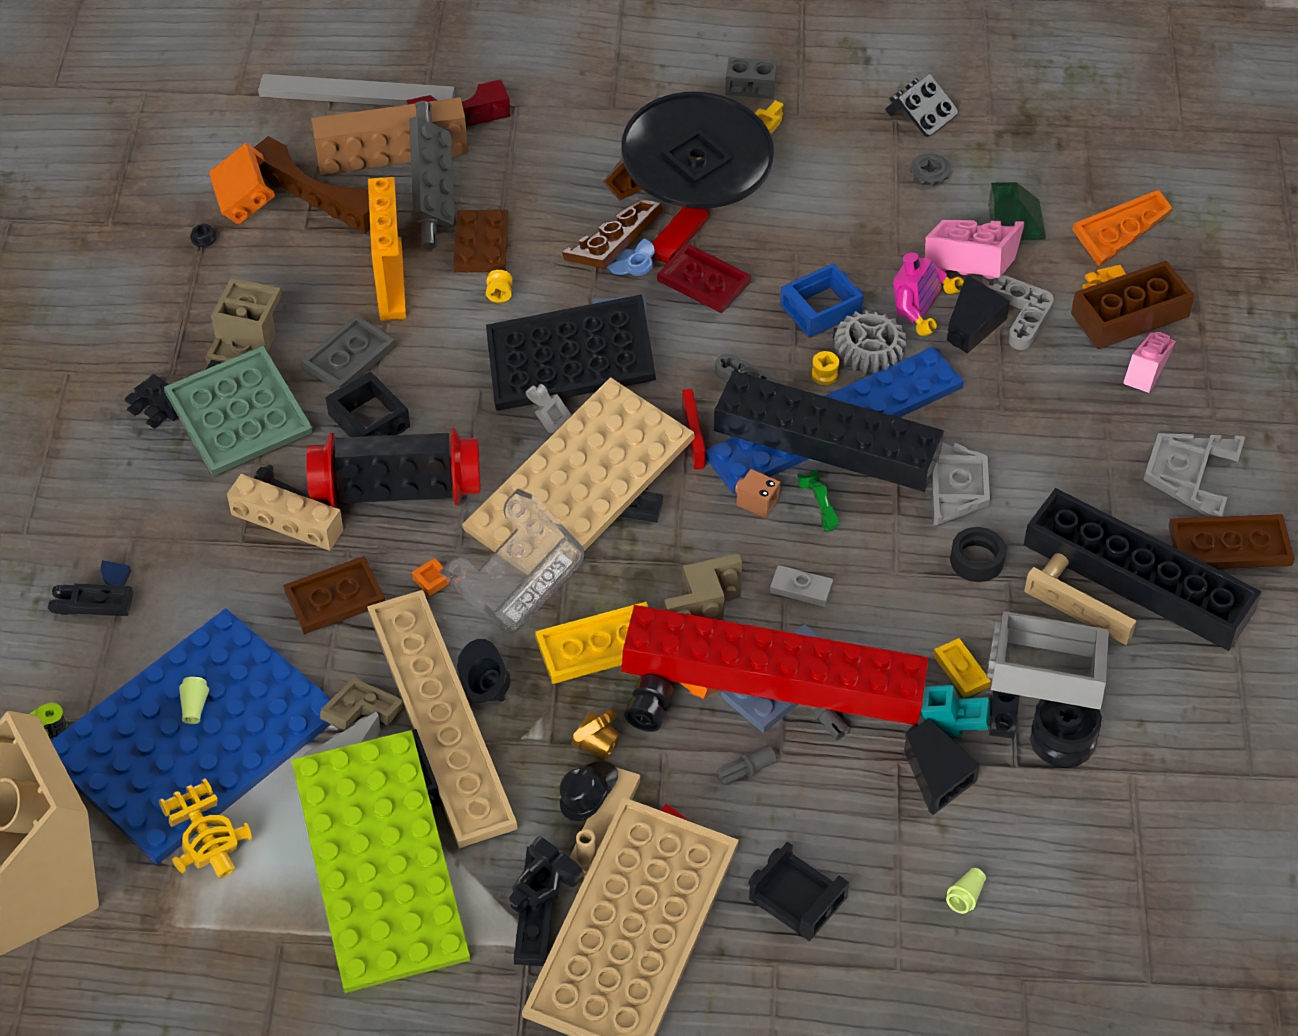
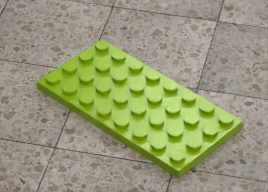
M412 730L291 759L344 993L470 961Z

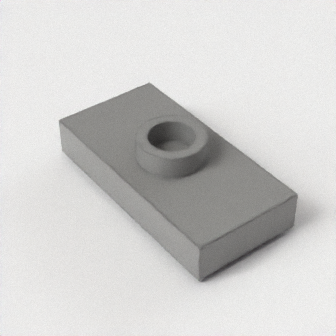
M778 565L770 586V593L825 607L833 586V579Z

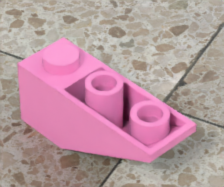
M1151 332L1133 353L1123 384L1149 393L1156 384L1176 341L1170 339V336L1165 333Z

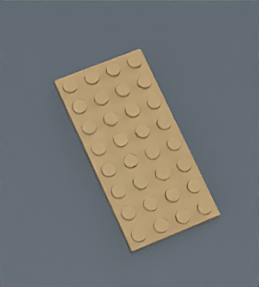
M610 377L462 524L463 529L531 579L539 571H542L541 569L558 551L572 561L567 567L568 569L695 439L694 432Z
M622 797L523 1008L522 1017L569 1036H656L736 852L739 840Z

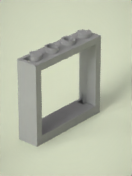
M1003 611L1002 621L995 622L987 678L992 679L991 690L1101 710L1106 685L1109 629ZM1007 642L1092 657L1091 675L1086 677L1005 662Z

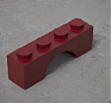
M502 79L478 84L475 94L469 99L462 101L466 126L511 117L510 98ZM431 95L409 99L407 100V105L416 104L420 101L430 102L438 100Z

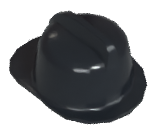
M476 639L469 642L462 649L457 663L459 676L467 695L477 703L496 700L503 702L505 700L504 695L510 687L511 679L498 649L492 642L486 639Z
M606 761L593 762L580 768L572 769L562 778L560 783V810L566 818L573 821H581L591 817L599 810L618 780V770L615 765Z

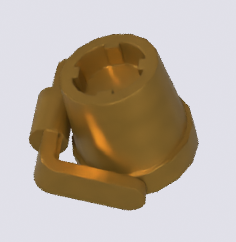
M610 708L601 715L590 712L573 734L572 746L606 760L621 736L619 732L608 725L617 718L613 709Z

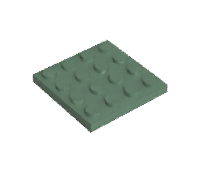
M264 346L164 387L167 398L212 476L313 433L311 424Z

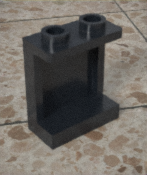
M786 842L781 849L776 848L771 853L767 861L768 864L762 870L757 869L748 882V885H750L749 900L808 941H811L847 899L849 882L840 875L834 881L830 880L793 854V845Z

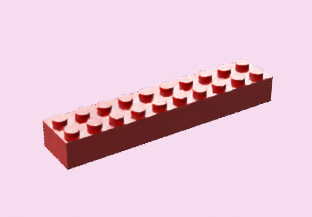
M634 605L623 647L621 672L640 676L654 675L673 682L914 725L918 724L922 706L928 657Z

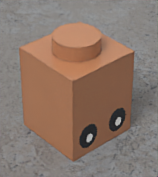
M750 469L745 478L741 477L736 484L737 506L767 518L779 501L780 481Z

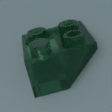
M1017 182L991 183L988 202L991 221H1001V226H1015V221L1024 222L1020 240H1045L1046 235L1039 199Z

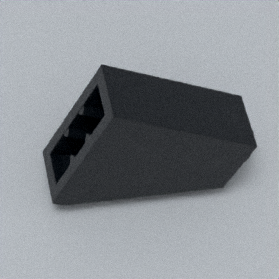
M968 275L963 282L949 321L947 341L968 354L1007 320L1010 301Z
M929 718L920 725L914 724L907 731L904 752L928 810L934 815L977 782L980 764Z

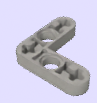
M1003 274L1000 278L995 279L982 277L981 283L1009 300V305L1022 309L1010 328L1008 342L1014 349H1028L1052 311L1053 295L1044 289ZM1012 291H1020V292H1022L1024 295H1023V296H1020V297H1016V296H1013V295L1011 294V292H1012ZM1034 317L1038 321L1035 323L1027 322L1024 318ZM1022 330L1025 331V336L1019 338L1022 334Z

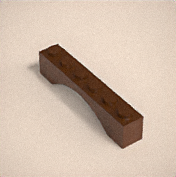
M269 136L254 147L263 154L265 160L259 165L263 178L269 180L275 186L287 190L293 196L307 201L313 207L325 211L331 217L343 221L353 229H357L364 234L370 230L369 191L367 189L336 187L312 179L293 163L287 146Z

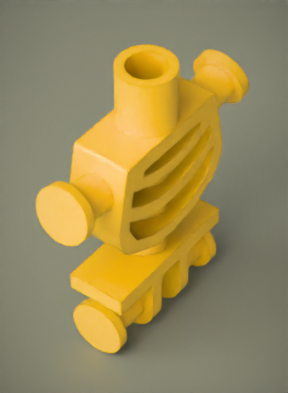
M204 778L201 780L202 783L195 787L192 785L187 786L186 794L181 795L179 791L173 793L174 797L165 801L160 799L159 804L166 817L169 816L168 823L171 827L188 819L192 821V824L183 834L182 849L185 853L179 858L176 856L172 858L176 868L183 874L186 872V867L192 863L198 869L211 863L218 878H223L235 871V867L228 854L236 851L237 841L243 839L250 841L252 836L247 822L243 823V827L233 829L230 820L223 815H208L205 817L202 815V812L217 806L218 801L216 795H213L209 782ZM205 795L209 796L208 798L200 801L199 799L200 797ZM191 800L193 805L188 807L185 802ZM177 808L180 809L179 812L170 815L171 811ZM198 831L199 835L189 844V838ZM202 843L205 844V845H203V846L200 848V850L196 853L195 850H196Z

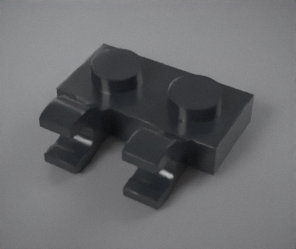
M152 374L135 387V393H131L125 398V401L131 405L127 408V411L134 416L140 414L149 405L144 414L150 418L146 421V424L153 429L160 426L167 418L173 422L179 418L164 391V387L170 384L155 374Z

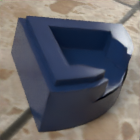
M102 560L101 574L104 582L107 585L125 586L131 573L130 566Z

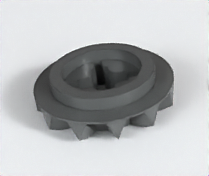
M936 154L917 156L913 159L910 166V173L913 174L914 180H920L921 184L927 182L932 186L935 182L942 184L944 179H948L951 170L949 162ZM928 166H930L933 173H929L927 170Z

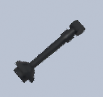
M272 465L260 467L255 473L254 479L309 498L308 494L275 479ZM318 501L328 505V501Z

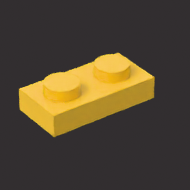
M960 638L934 649V658L964 699L990 688L991 680L987 678L986 673Z

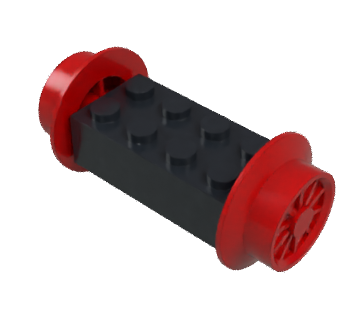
M451 428V450L449 433L336 438V440L334 433H330L325 445L307 446L306 471L309 498L315 501H328L330 506L337 509L339 501L340 503L445 499L452 498V492L455 506H459L463 495L480 494L478 438L461 439L455 428Z

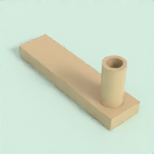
M1060 553L1054 554L1042 571L1035 567L1031 569L1027 576L1024 592L1088 626L1109 629V637L1124 645L1129 643L1134 632L1136 620L1058 580L1069 564L1068 559Z
M616 767L618 770V780L614 788L606 797L599 810L587 818L582 831L576 835V844L569 858L582 868L584 878L622 797L630 800L633 799L640 783L639 774Z

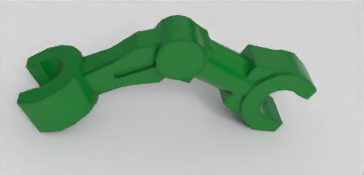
M811 470V476H803L801 473L797 474L799 487L804 489L811 488L815 499L818 501L824 531L835 530L836 526L839 525V521L833 507L830 505L827 488L824 484L820 483L819 472Z

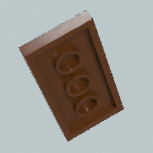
M1283 514L1171 518L1169 522L1173 547L1216 569L1292 566L1295 560Z

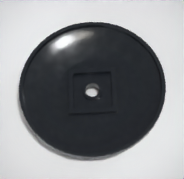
M681 92L655 99L640 108L632 116L623 132L621 154L628 174L639 187L653 197L676 206L706 209L733 204L755 192L764 183L771 171L774 145L770 132L764 122L743 104L713 93ZM691 157H702V159L696 160Z

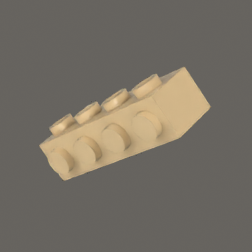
M240 474L227 493L231 515L329 551L344 531L340 509Z

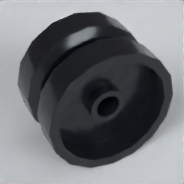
M1041 699L1036 705L1030 734V742L1034 752L1043 761L1058 767H1074L1086 762L1096 748L1102 721L1100 710Z

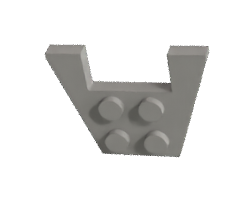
M1158 433L1145 472L1144 481L1206 517H1222L1228 497L1199 490V486L1209 454L1238 462L1245 437L1234 436V439H1221V435H1210V438H1194V434Z

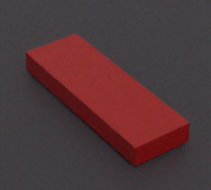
M683 207L652 242L655 249L652 257L667 264L709 219V211Z
M692 389L682 390V410L685 425L694 432L695 437L689 444L694 470L704 469L705 446L694 392Z

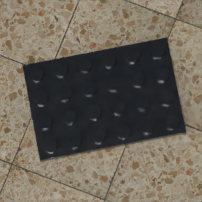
M642 294L486 325L496 411L535 404L525 393L532 385L537 388L540 384H543L550 396L557 394L562 399L596 392L610 377L623 386L656 380Z

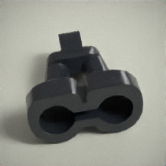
M538 836L529 846V852L534 861L525 868L512 886L513 893L509 897L511 909L517 914H522L529 905L536 907L538 904L557 896L560 881L569 887H574L584 877L582 868L564 853L560 854L554 845L541 836ZM542 868L552 872L548 887L537 891L530 887L534 877Z

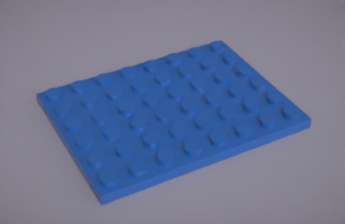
M225 608L60 733L51 742L75 788L146 856L158 865L182 846L183 834L192 824V821L188 819L171 827L168 823L169 816L166 817L160 807V799L165 801L174 797L173 793L176 791L184 795L187 793V786L192 785L195 787L202 783V779L206 778L211 786L213 795H216L218 801L217 806L202 812V815L204 817L220 815L331 725L320 719L321 709L331 698ZM187 677L203 678L207 681V687L209 688L200 722L197 724H188L182 721L179 686L183 683V679ZM205 795L200 797L199 799L200 801L208 798L209 796ZM191 800L185 802L188 807L193 805ZM177 808L171 811L170 815L179 812L180 809Z

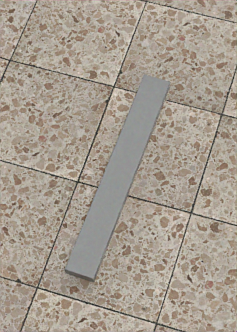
M263 74L258 92L259 97L402 106L407 105V100L427 95H431L437 100L452 99L455 96V87Z

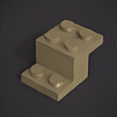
M230 278L211 315L216 338L206 355L207 364L211 360L223 363L261 346H264L266 351L269 352L276 338L273 312L282 296L281 288Z
M739 553L684 565L682 596L665 599L664 610L723 620L724 601L741 597L742 560Z

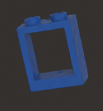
M833 263L782 286L780 306L810 338L840 324V322H844L846 316L852 317L855 311L861 314L864 297L861 290L849 281L846 273L840 271ZM831 288L843 301L816 313L805 299Z

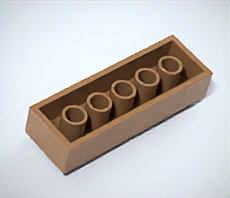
M461 98L428 102L432 104V123L451 132L452 157L468 155L466 123ZM415 104L311 118L320 175L411 163L410 119L416 117Z

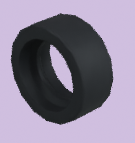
M971 527L964 529L953 539L950 555L952 569L960 577L968 581H990L997 577L1003 569L1006 553L1004 541L996 532L988 528ZM969 546H981L990 550L995 555V558L987 563H974L967 560L961 554V550Z

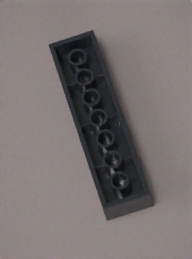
M737 371L732 372L714 409L715 432L923 492L927 488L941 453L944 430Z
M1057 488L1052 491L1027 524L1023 546L1049 559L1056 553L1064 555L1069 561L1066 568L1230 651L1256 611L1262 591Z

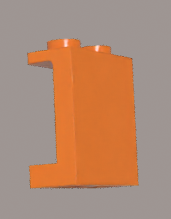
M244 143L209 171L221 214L236 224H241L275 197L274 191L264 184L259 165L265 161L263 154L248 143Z

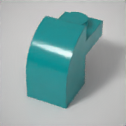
M954 685L924 687L921 708L924 720L929 718L949 737L962 738V731L989 729L991 709L989 698L959 699Z

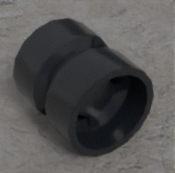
M640 676L633 690V697L629 700L624 713L627 722L642 731L654 732L659 730L674 695L672 685L658 676Z

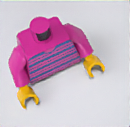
M907 253L903 256V266L894 278L897 316L907 317L911 323L915 322L917 324L916 331L920 336H927L932 334V330L937 328V323L932 318L923 320L922 317L941 290V283H943L944 291L947 294H955L960 292L956 286H962L964 281L960 277L949 279L947 273L936 266L932 260L925 257L919 258L917 253Z

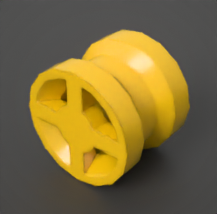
M494 270L488 273L486 297L489 300L503 303L511 298L513 281L511 274L504 270Z
M828 351L815 354L812 361V379L820 385H831L836 382L839 368L838 357Z

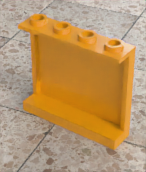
M395 178L368 179L371 254L380 321L406 319L402 239L398 237Z

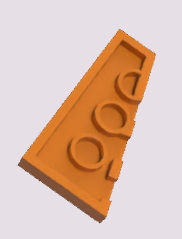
M1158 189L1074 223L1072 230L1100 267L1171 213L1172 206Z

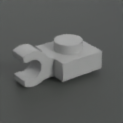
M540 384L537 388L532 385L525 392L527 397L539 406L534 412L548 433H555L572 416L557 394L550 396L543 384Z

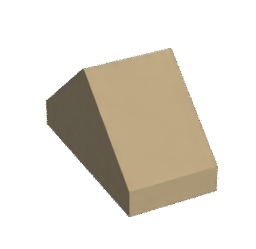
M7 711L0 719V956L99 907L88 811L39 717L13 711Z

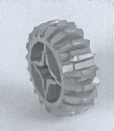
M866 309L862 314L855 311L852 317L846 316L844 322H840L834 337L835 352L838 353V359L844 360L845 367L852 365L854 372L860 369L864 375L868 371L874 374L879 370H888L889 366H895L903 359V354L906 350V333H903L902 325H896L895 318L888 319L887 313L881 316L877 314V311L873 314H869Z

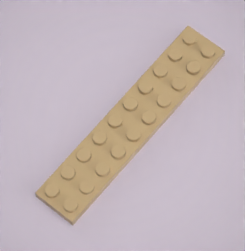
M420 590L367 606L368 614L400 697L404 702L403 705L413 730L417 729L439 788L440 801L458 848L517 830V821L424 591Z

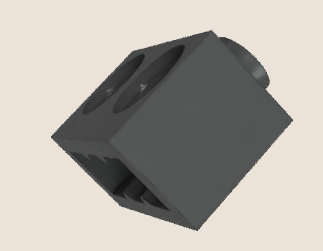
M729 57L726 71L725 95L774 99L777 61Z

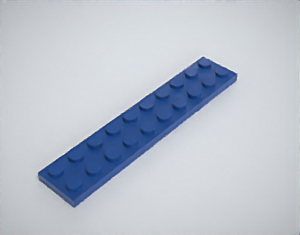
M931 347L898 362L895 366H889L888 370H880L829 393L825 397L895 417H902L962 389L964 381L934 347ZM732 437L705 450L706 460L733 494L735 493L738 480L741 477L745 478L750 469L771 477L809 459L736 437Z

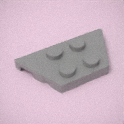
M942 442L941 453L932 473L933 525L945 523L989 506L988 456L977 451H970L957 443L954 446H950Z

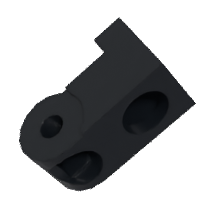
M992 690L989 736L1014 739L1020 695Z

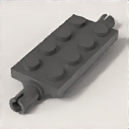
M420 101L415 104L416 117L410 119L413 214L418 216V225L421 226V247L432 249L437 247L436 226L440 225L445 228L455 226L453 162L451 154L452 139L450 131L432 123V104L427 101Z

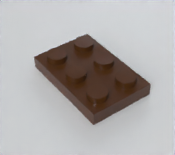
M457 210L454 272L506 271L508 210Z
M365 556L283 585L284 592L304 634L367 612V606L385 601V597Z

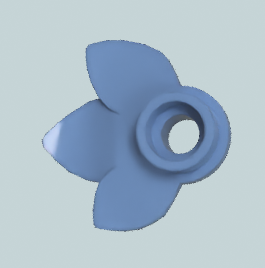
M643 239L635 250L625 249L616 257L617 261L610 264L608 269L617 275L630 273L634 276H642L647 274L653 267L651 259L655 253L653 244L649 240Z

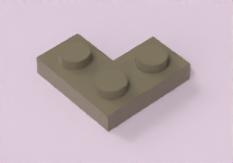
M352 678L321 709L320 719L346 730L361 714L368 717L377 712L379 721L388 725L402 711L404 702L396 696Z

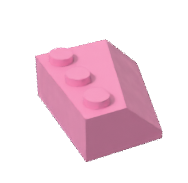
M942 220L926 236L925 258L932 260L943 271H958L961 275L979 274L987 279L1000 278L1016 258L1024 222L1015 221V226H1001V221H991V223L981 226L977 225V222L974 220Z

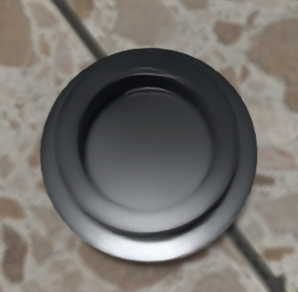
M203 223L196 225L192 229L190 238L195 246L207 247L216 241L217 236L215 230L210 225Z

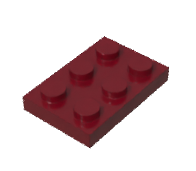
M686 243L657 273V281L722 314L751 283V275Z

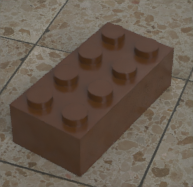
M1166 260L1076 291L1071 314L1097 349L1188 318L1195 295Z

